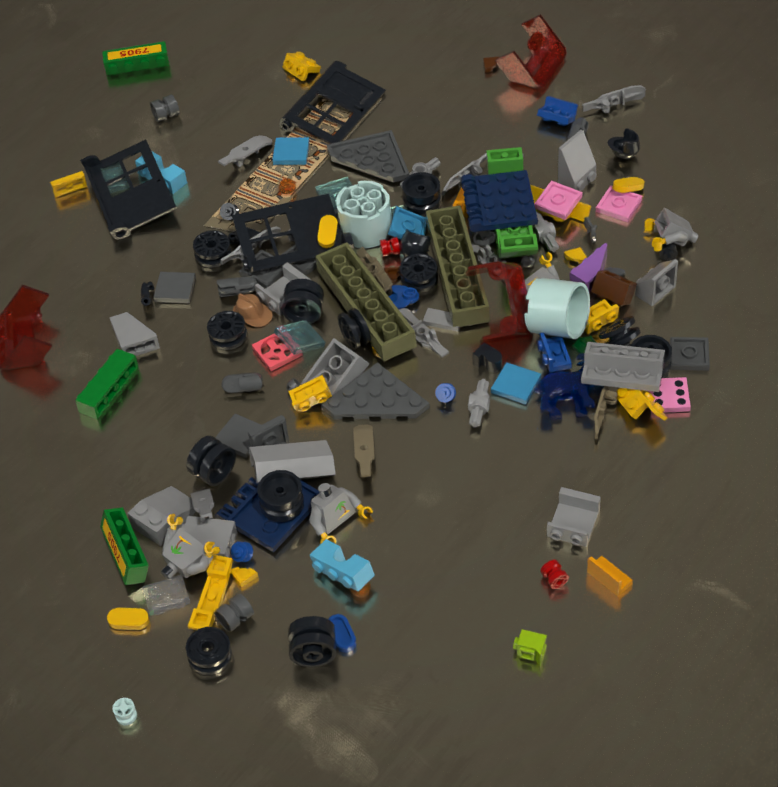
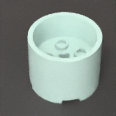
M358 181L356 185L348 188L345 186L336 198L342 234L350 232L354 247L357 248L376 247L380 245V240H388L390 237L388 231L392 221L390 197L387 191L383 189V185L373 181Z
M536 278L532 282L526 296L529 303L528 313H525L524 317L528 330L536 334L544 332L545 335L570 339L579 338L587 325L590 312V295L587 286L582 282Z

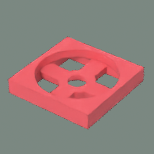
M284 329L252 344L254 352L271 372L303 356L302 350ZM281 338L286 340V343L282 345L275 343V341ZM268 345L270 351L262 355L261 349ZM292 348L293 350L290 355L286 356L285 351ZM275 349L281 350L279 353L274 352Z

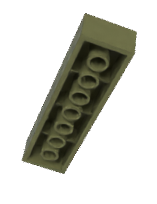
M461 205L426 211L427 229L429 237H431V245L453 327L490 322L489 304Z
M347 242L315 256L319 274L348 312L350 309L356 308L362 314L370 331V344L383 361L417 347L414 329Z

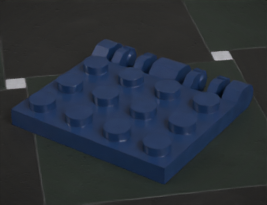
M527 170L480 176L467 174L461 177L462 189L465 191L463 194L465 206L469 215V227L472 232L538 224Z
M251 477L248 483H245L236 492V496L233 495L230 499L233 505L238 508L236 509L229 504H225L215 514V518L235 521L237 531L270 551L275 552L311 513V500L319 494V491L301 481L304 496L302 512L293 520L274 522L263 515L257 493L258 483L256 484V479Z

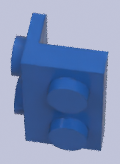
M547 96L545 106L538 109L537 116L542 117L545 121L553 120L558 122L559 125L566 126L575 121L578 105Z
M544 332L540 333V340L537 341L538 350L543 352L542 361L544 366L547 365L549 372L572 368L563 337L546 339Z

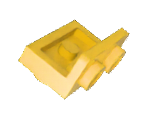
M297 51L296 53H286L282 68L301 81H306L308 73H319L321 66L316 64L315 60L305 57L304 53Z
M605 299L591 306L584 331L590 334L593 331H598L609 322H614L618 318L619 306L617 304L611 306Z
M323 375L288 391L292 399V406L298 413L305 412L312 406L323 403L332 397Z

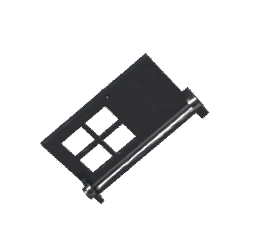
M334 61L280 119L279 127L289 132L298 127L328 144L341 142L382 97L386 89L349 71L346 64ZM317 95L333 102L326 112L310 104ZM337 105L353 113L345 123L329 115ZM306 107L322 115L314 125L298 117ZM325 118L341 125L334 135L318 128Z
M146 139L101 161L95 155H90L80 160L109 226L108 229L114 239L119 240L132 235L131 230L177 209ZM141 152L145 164L127 172L123 160ZM119 162L124 174L106 182L101 171ZM144 168H148L152 179L134 187L129 176ZM126 177L130 189L112 197L108 186Z
M329 194L232 215L245 259L242 260L244 270L253 273L280 267L287 262L293 264L314 259L316 255L346 242L354 249L350 232L342 234L339 223L335 244L330 248H323L318 244L321 218L325 215H332L337 219ZM286 214L291 230L272 234L268 218ZM264 219L268 236L250 239L245 223ZM293 235L297 251L279 255L274 238ZM270 240L275 256L256 260L252 243Z

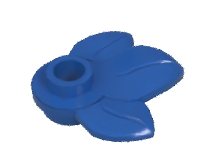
M392 285L393 294L388 296L398 309L419 300V293L415 288H408L403 285Z

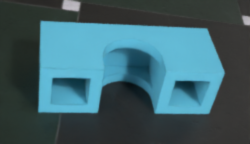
M152 151L170 193L174 194L187 184L185 170L174 164L164 168L161 156ZM143 156L135 160L136 167L145 164ZM148 168L137 172L148 180L152 179Z
M327 539L310 554L312 567L318 573L322 572L331 580H337L346 588H352L357 592L375 576L370 561L356 554L350 559L345 560L341 547Z

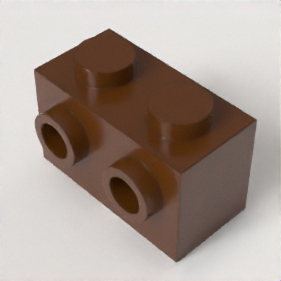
M601 270L597 272L591 292L597 294L596 297L600 299L611 300L613 305L617 304L619 307H623V305L631 303L637 283L608 270Z

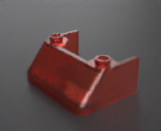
M540 14L521 24L530 36L527 45L529 51L533 54L526 65L515 51L495 60L511 82L534 89H541L546 86L567 54L563 43Z
M497 261L468 267L465 272L466 276L488 272L489 277L495 281L505 280L512 316L504 317L499 324L500 333L483 336L480 340V345L484 342L488 344L530 335L531 332L526 326L524 314L528 313L529 300L526 299L527 289L521 266L517 263Z
M22 284L0 314V369L9 371L37 366L43 362L45 355L52 348V344L35 339L34 327L42 319L40 308L49 297V293Z

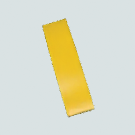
M213 555V559L207 569L208 577L197 609H193L187 626L188 629L198 630L204 627H212L216 619L214 610L222 605L232 568V558Z

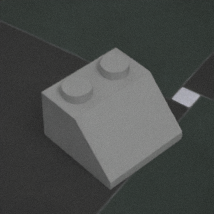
M674 259L659 263L655 268H651L644 277L639 278L636 282L635 296L653 306L674 289L677 281L678 260Z

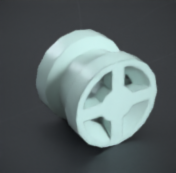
M120 698L114 703L113 712L119 724L130 725L136 720L137 712L131 699Z

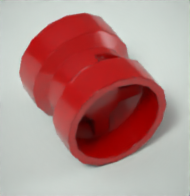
M398 237L391 238L388 241L386 239L379 241L382 257H388L390 254H400Z
M558 560L548 561L540 570L544 578L548 579V584L552 589L564 586L569 580L567 573L561 570Z

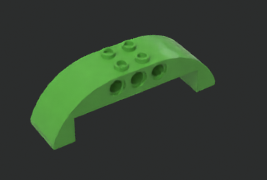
M521 147L486 150L488 175L523 170ZM532 225L495 229L500 259L537 255L538 242L536 233L533 234Z

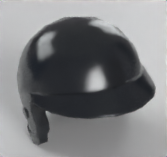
M626 128L623 132L624 137H612L607 142L613 154L623 160L635 157L640 150L638 134Z
M408 229L405 230L399 245L401 253L405 257L417 253L426 254L430 251L428 249L431 237L413 233Z

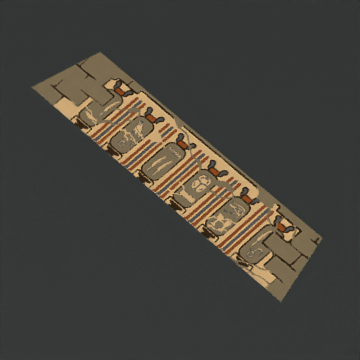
M323 98L316 108L326 112L333 102ZM380 98V99L374 104V106H373V107L367 112V114L359 121V123L352 129V131L344 138L343 141H345V139L355 130V128H356V127L365 119V117L375 108V106L382 100V98ZM337 105L329 115L345 123L353 113ZM312 110L303 120L314 125L322 115ZM325 118L318 126V128L331 135H334L341 127V125L328 118ZM296 127L286 138L309 137L307 165H273V151L225 203L235 204L239 208V213L288 203L330 157L327 151L328 143ZM220 208L203 225L236 231L233 221L225 220L221 217ZM274 217L268 218V222L270 223ZM264 219L245 223L246 227L262 232L266 227Z

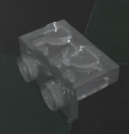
M182 575L142 587L150 616L160 615L165 611L180 609L185 605L191 604Z

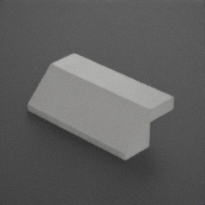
M587 342L581 383L659 392L665 350Z
M326 440L249 447L251 467L255 469L256 484L266 474L276 470L293 472L299 479L336 475L333 454Z

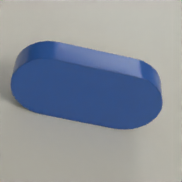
M341 614L332 615L329 620L335 626L337 650L343 653L351 652L356 647V637L347 618Z

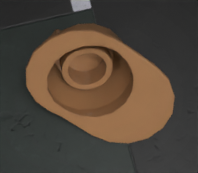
M241 293L238 295L233 311L241 314L246 324L252 327H263L270 323L273 316L272 311L261 303L256 295H243Z

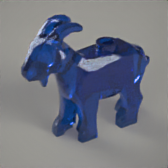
M585 353L579 354L576 357L577 360H582L577 363V366H582L581 369L576 372L559 370L555 373H549L541 379L538 387L534 388L536 394L543 395L540 413L547 411L550 415V420L562 419V413L556 408L558 400L573 399L576 417L587 416L586 407L595 408V402L589 397L588 393L590 384L581 383Z

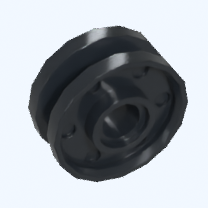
M217 230L205 231L196 236L193 241V250L197 263L208 268L222 266L220 264L221 259L231 253L228 236Z
M421 253L406 257L400 264L402 285L408 288H415L417 292H425L432 289L438 280L436 261L433 257Z
M352 308L348 311V315L346 313L338 315L339 328L350 348L356 350L360 348V342L363 345L371 342L369 328L359 310Z
M219 312L212 316L207 323L210 342L217 349L232 350L241 346L247 339L246 324L243 316L238 312Z
M629 316L608 325L598 333L600 339L609 338L604 344L623 345L636 338L641 331L639 327L629 328L635 323L634 317Z
M204 627L193 632L187 639L185 647L190 667L195 672L201 675L217 674L226 669L231 662V645L229 637L223 630L216 627Z

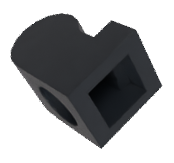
M485 342L472 353L473 365L479 368L483 365L492 373L499 372L502 369V354Z

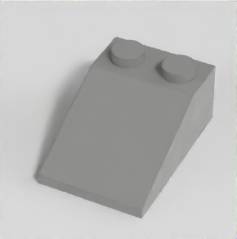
M582 130L578 131L558 148V183L578 191H582L597 176L596 162Z
M333 338L300 384L323 375L333 396L360 376L369 363Z
M170 486L142 499L127 514L133 529L159 546H162L167 529L170 526L167 522V517L170 514H175V522L177 517H182L183 523H185L187 517L192 516L196 511L190 497Z

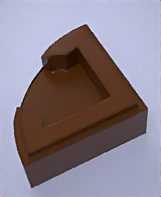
M499 57L483 58L485 73L491 72L493 68L499 66Z
M400 267L384 268L392 283L400 278Z

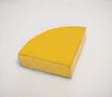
M581 247L564 251V257L568 261L572 260L581 264L587 258Z
M235 567L231 569L230 573L241 588L258 577V573L252 568Z

